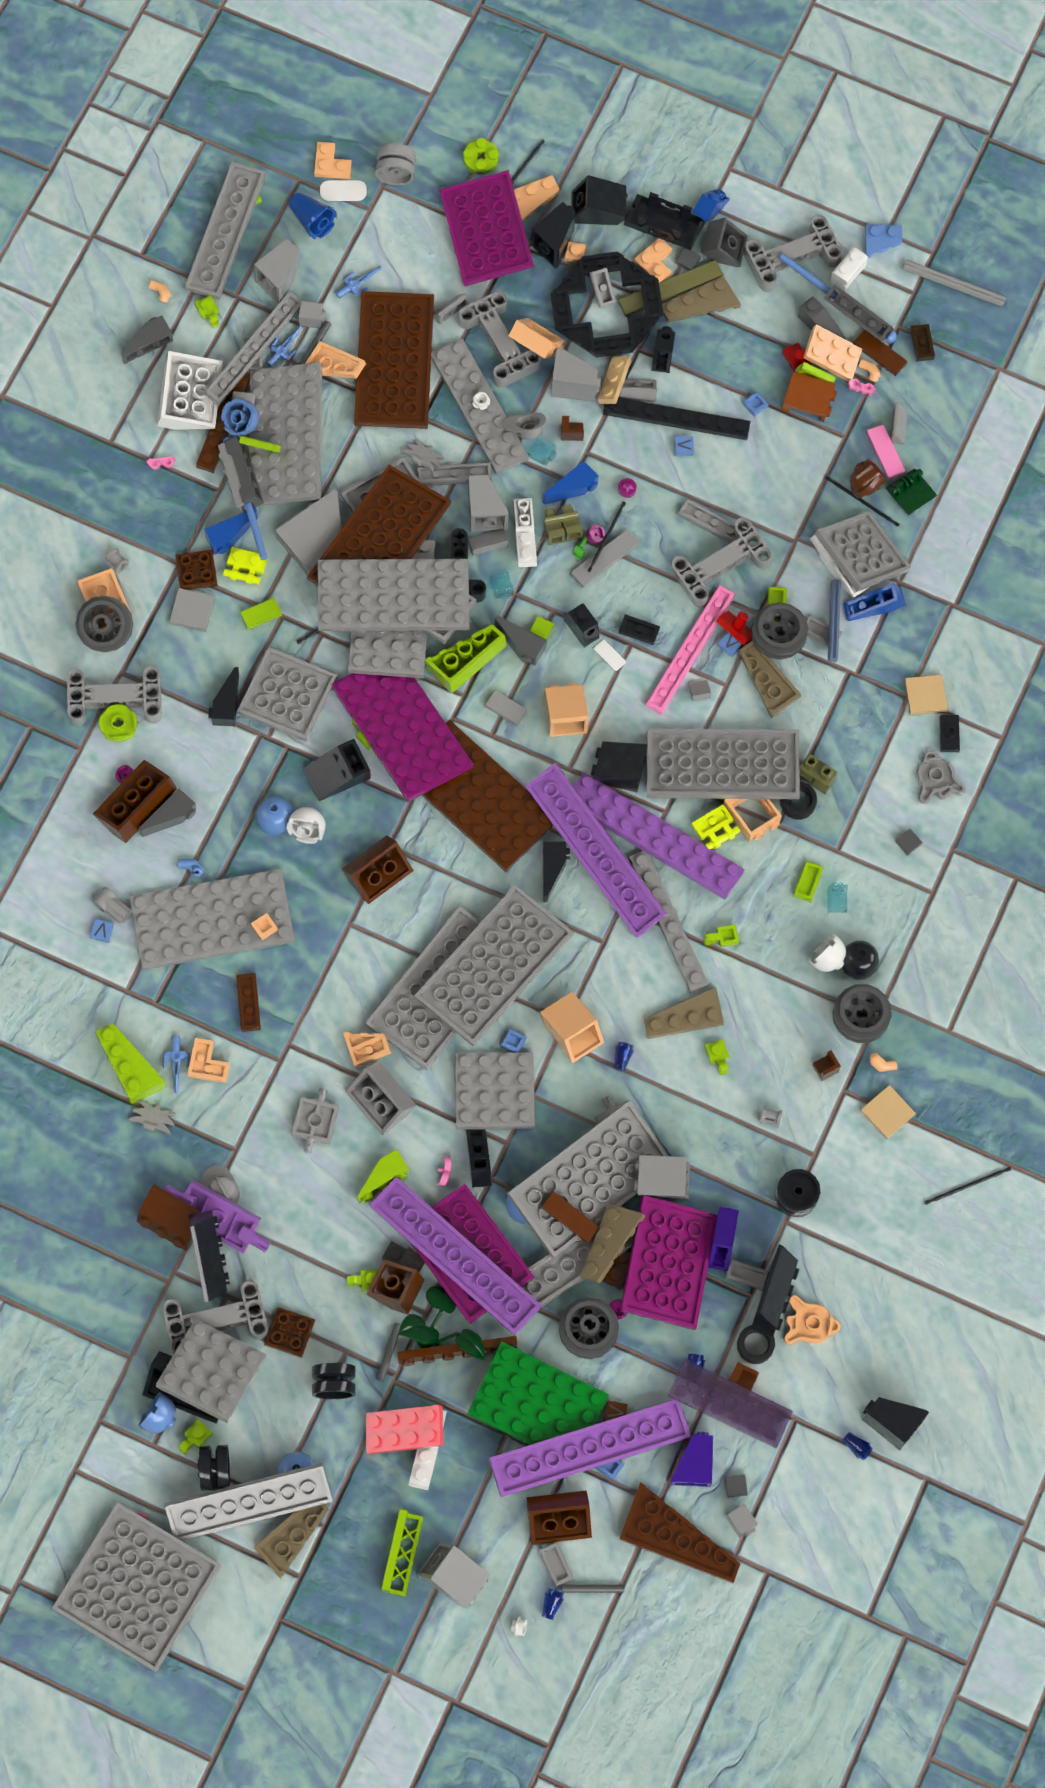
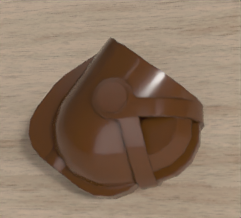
M870 459L858 463L850 476V487L852 493L857 498L874 493L887 482L879 467Z

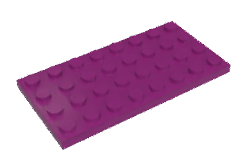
M351 673L331 684L332 690L352 720L355 721L356 726L407 802L473 768L472 761L415 678Z

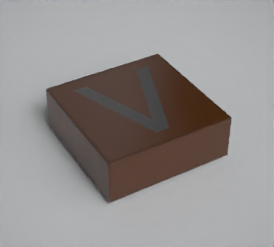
M608 1401L604 1421L626 1415L628 1404Z

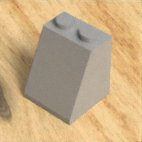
M287 238L254 264L256 283L278 304L287 295L300 269L299 247L296 243H291Z
M557 347L551 397L595 402V396H599L601 383L598 369L564 349Z
M473 474L469 476L468 496L471 532L508 530V510L488 475Z
M639 1155V1160H636L635 1170L639 1174L638 1179H635L634 1190L638 1191L637 1195L689 1200L691 1161L687 1157Z
M440 1542L417 1576L457 1605L467 1608L474 1603L479 1590L486 1586L490 1574L454 1545Z

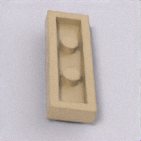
M612 356L597 398L600 404L617 403L631 363L629 356Z

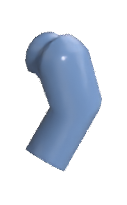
M178 859V868H187L195 877H200L203 874V867L197 860Z

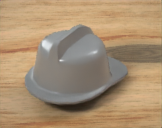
M536 412L515 415L506 418L502 426L509 432L517 433L523 439H534L543 434L542 426L546 422V417L544 414Z
M217 1165L205 1170L202 1175V1185L237 1204L240 1191L229 1170Z

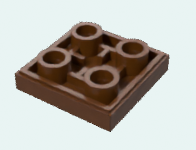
M213 550L176 554L181 589L192 590L218 586Z
M277 1307L264 1346L302 1358L315 1319Z

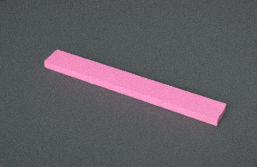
M720 585L717 587L648 699L646 707L661 715L663 714L717 626L716 620L725 613L735 593Z

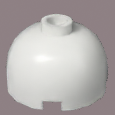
M302 807L291 814L286 829L290 835L293 833L297 836L296 840L306 844L317 843V840H322L326 823L323 815L315 808Z
M833 934V939L828 937L814 951L817 955L814 958L810 956L808 960L819 971L830 972L834 969L838 971L844 965L843 960L846 957L845 944Z

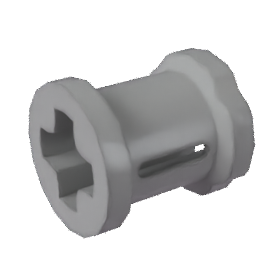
M117 548L110 550L105 556V560L115 567L117 573L122 572L129 565L128 559H124Z
M763 1106L760 1123L773 1124L779 1128L782 1110L774 1111Z

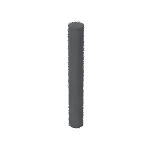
M324 322L298 365L306 363L319 341H322L329 330L330 322Z
M394 1323L376 1378L378 1381L384 1382L399 1337L398 1332L401 1325L399 1323Z
M562 1585V1593H623V1585Z

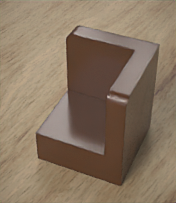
M562 416L561 440L583 441V423L569 422V416Z
M832 1050L828 1051L825 1057L812 1064L821 1081L839 1073L841 1067Z
M737 1362L728 1384L746 1393H750L759 1372Z

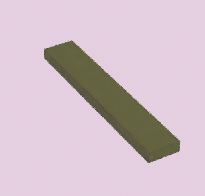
M711 261L660 282L662 302L723 276L724 274L717 261ZM641 290L618 299V304L625 317L644 310Z

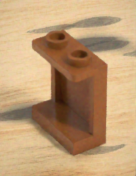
M793 371L782 411L789 413L790 408L819 416L821 417L820 422H824L825 418L830 417L832 407L829 406L830 402H834L836 398L835 383Z

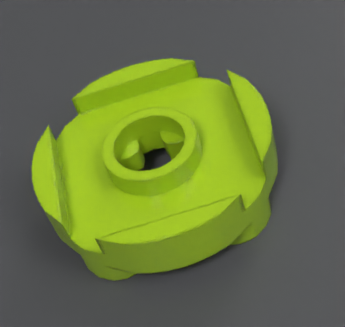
M484 138L472 141L463 152L464 165L470 172L478 174V172L484 174L492 172L498 165L499 152L497 147ZM479 154H483L485 159L477 158Z
M115 704L109 706L101 714L99 726L102 734L108 741L123 742L134 737L138 722L135 713L122 704ZM118 719H120V722H124L121 727H117L113 723H116Z

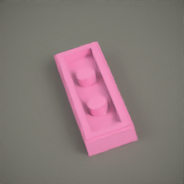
M884 424L867 430L866 434L887 479L905 474V469Z

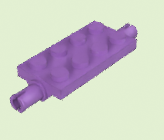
M194 1180L191 1181L186 1192H181L169 1184L165 1187L164 1190L200 1212L212 1210L213 1217L217 1216L219 1228H215L216 1234L221 1235L222 1242L242 1253L246 1252L250 1244L264 1253L269 1248L268 1245H270L271 1241L256 1234V1229L262 1219L261 1217Z

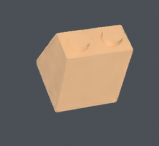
M571 683L567 686L551 685L545 688L544 696L550 737L587 733L589 718L583 685Z
M573 992L563 996L560 1000L540 1012L545 1026L572 1063L604 1043L597 1019Z

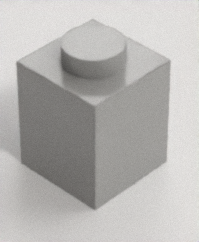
M301 301L299 326L321 328L322 322L326 320V311H323V304Z
M745 1504L727 1514L726 1518L739 1538L743 1535L747 1538L756 1532L755 1527L758 1523Z

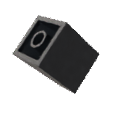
M587 175L572 190L571 207L576 213L575 224L618 225L627 216L626 201L628 194L626 193V185Z
M564 202L559 204L532 227L531 246L555 269L560 265L575 228V210Z
M602 741L601 748L597 747L595 758L598 759L597 765L593 764L591 775L594 776L593 780H597L606 786L637 793L648 745Z
M878 1397L876 1401L871 1400L865 1407V1410L862 1412L865 1414L862 1421L898 1450H901L925 1420L929 1412L925 1409Z

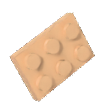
M816 324L812 328L803 358L849 382V380L853 379L862 348Z
M112 568L77 581L85 602L93 597L104 595L117 598L126 604L129 609ZM108 607L106 609L107 614H111L113 612L111 607ZM97 609L92 612L93 616L99 614ZM104 618L99 621L101 629H104L107 625L104 622ZM119 618L115 620V625L121 623Z

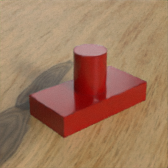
M799 343L782 350L783 356L794 372L803 362L812 365L810 361L803 358L805 351Z
M727 611L716 620V623L741 644L745 645L752 640V630L745 625L749 618L747 613L740 611L737 616H734L730 611Z

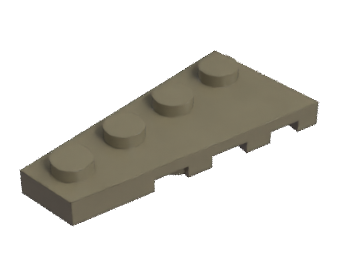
M721 276L663 303L662 306L663 315L669 323L689 319L695 315H707L714 311L722 312L729 308L737 309L740 308L741 304L725 277Z
M608 1204L580 1277L584 1280L600 1284L614 1264V1259L618 1253L621 1254L625 1248L624 1244L628 1238L633 1236L636 1231L635 1228L646 1216L643 1213Z
M325 1504L295 1511L254 1547L256 1552L280 1579L284 1576L328 1512L329 1508Z

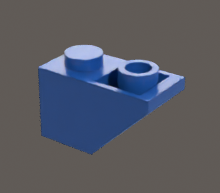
M720 189L703 193L693 213L706 222L711 221L729 202L730 198Z

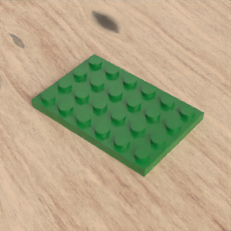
M501 1341L467 1415L527 1445H532L595 1425L609 1394Z

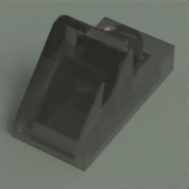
M393 1241L390 1242L382 1256V1260L416 1269L419 1273L425 1264L420 1255L412 1248L408 1247L406 1249Z

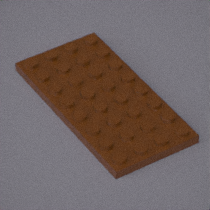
M362 291L358 358L364 360L366 365L357 377L354 426L428 429L434 294Z
M388 465L319 560L412 559L451 505V500L393 466ZM318 562L307 575V580L317 586Z
M449 719L446 725L472 761L473 768L424 793L422 796L503 871L507 872L554 825L531 793Z

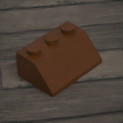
M387 835L342 868L350 884L367 904H370L414 871L397 841Z
M154 1184L138 1212L136 1222L142 1227L155 1232L160 1238L170 1241L177 1248L187 1251L193 1244L188 1215L201 1212Z
M587 1490L526 1497L532 1545L592 1538Z

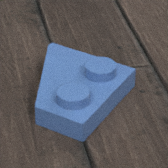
M866 224L865 251L868 258H871L873 254L883 253L889 248H895L902 244V225Z

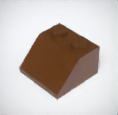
M383 1259L367 1295L392 1310L408 1315L423 1285L424 1278L416 1269Z

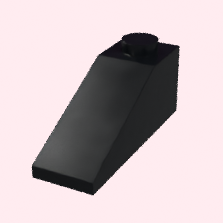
M234 667L214 698L213 706L209 707L208 718L212 719V725L235 727L239 667Z
M543 842V902H548L566 867V859H570V848H566V842Z
M467 1129L466 1136L472 1188L492 1186L486 1129Z

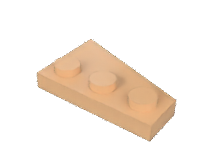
M319 341L305 363L321 362L322 376L357 379L366 365L364 360Z

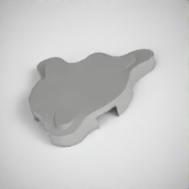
M934 751L926 752L924 760L917 771V779L921 787L920 803L927 804L934 794H937L941 800H945L951 793L956 795L964 794L965 786L956 779L951 763L942 760Z

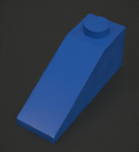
M583 461L543 494L542 502L546 505L585 495L588 491L592 492L598 486L599 475Z
M254 508L253 510H254L255 517H256V520H257V519H258V514H257L256 508ZM244 512L205 528V537L214 555L226 553L245 534L251 525L247 512Z
M893 583L845 602L843 605L848 621L889 613L906 606L902 589Z

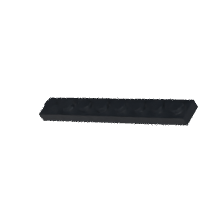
M619 397L616 404H605L603 415L742 440H747L751 422Z

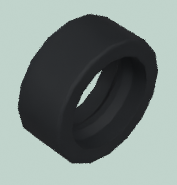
M800 782V791L806 793L810 798V804L806 809L795 810L789 806L788 799H781L780 806L783 812L792 819L802 820L808 818L815 810L817 794L814 788L805 782Z
M750 1325L740 1333L737 1341V1351L746 1362L761 1364L772 1356L775 1348L774 1336L752 1330V1325ZM752 1333L762 1334L768 1342L767 1350L759 1356L749 1354L744 1346L746 1337Z

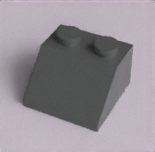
M726 218L710 221L701 253L711 261L716 260L720 264L740 267L748 235Z

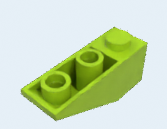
M397 1149L378 1161L357 1196L359 1204L363 1201L367 1203L372 1200L374 1195L379 1191L382 1192L395 1177L401 1181L408 1177L409 1167Z

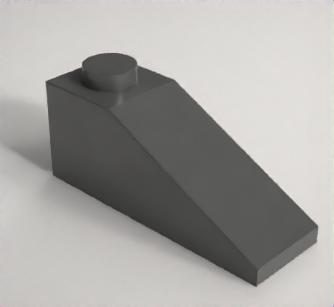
M813 296L799 307L798 318L811 331L813 326L817 324L847 340L826 308Z
M162 315L153 317L145 323L122 351L124 364L173 341L172 332Z
M497 615L495 626L505 635V639L522 662L535 666L546 648V640Z
M178 789L139 827L140 835L144 837L181 824L186 819H191L196 813L195 802Z

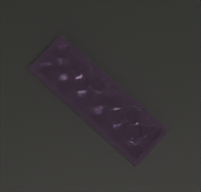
M686 1359L683 1360L668 1393V1397L774 1448L778 1447L793 1413L792 1410Z

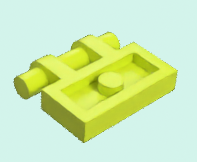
M232 547L227 566L233 569H224L223 576L230 577V580L234 581L236 579L246 581V584L250 585L252 583L260 585L261 577H257L255 574L263 575L268 558L261 560L259 553ZM239 570L248 571L249 573H241Z
M724 804L691 823L692 828L701 841L707 837L709 838L710 842L705 844L708 849L720 847L721 843L728 839L732 840L736 834L741 832L738 826L730 828L729 824L734 819ZM723 829L725 833L716 837L714 833Z

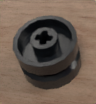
M793 1169L786 1172L780 1178L775 1192V1200L779 1209L791 1217H804L810 1214L818 1202L821 1193L820 1184L817 1178L809 1171Z
M323 1363L312 1366V1379L317 1381L312 1384V1396L319 1399H347L356 1396V1385L351 1382V1380L356 1378L355 1366L346 1363Z
M210 1445L199 1446L198 1478H200L201 1491L213 1488L214 1477H216L218 1489L230 1486L228 1445H218L215 1458H213Z

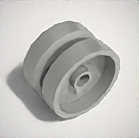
M391 143L380 146L377 150L375 176L381 182L389 185L400 186L411 183L414 180L416 152L403 144Z

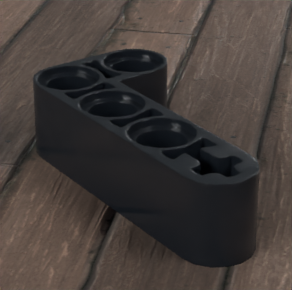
M457 528L451 534V559H458L455 557L456 555H462L463 558L461 559H468V534L464 529ZM459 538L461 539V545H458ZM469 580V595L474 597L477 603L482 602L486 598V584L482 580ZM475 589H480V590H482V592H481V593H475L474 590H475Z

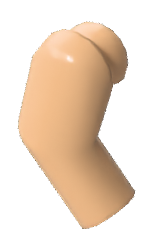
M151 280L149 289L159 292L160 301L168 302L169 297H171L168 287Z
M861 359L858 368L871 373L869 380L877 382L878 378L881 377L878 367L871 362Z
M878 1053L870 1055V1064L879 1072L897 1070L896 1060L885 1061Z

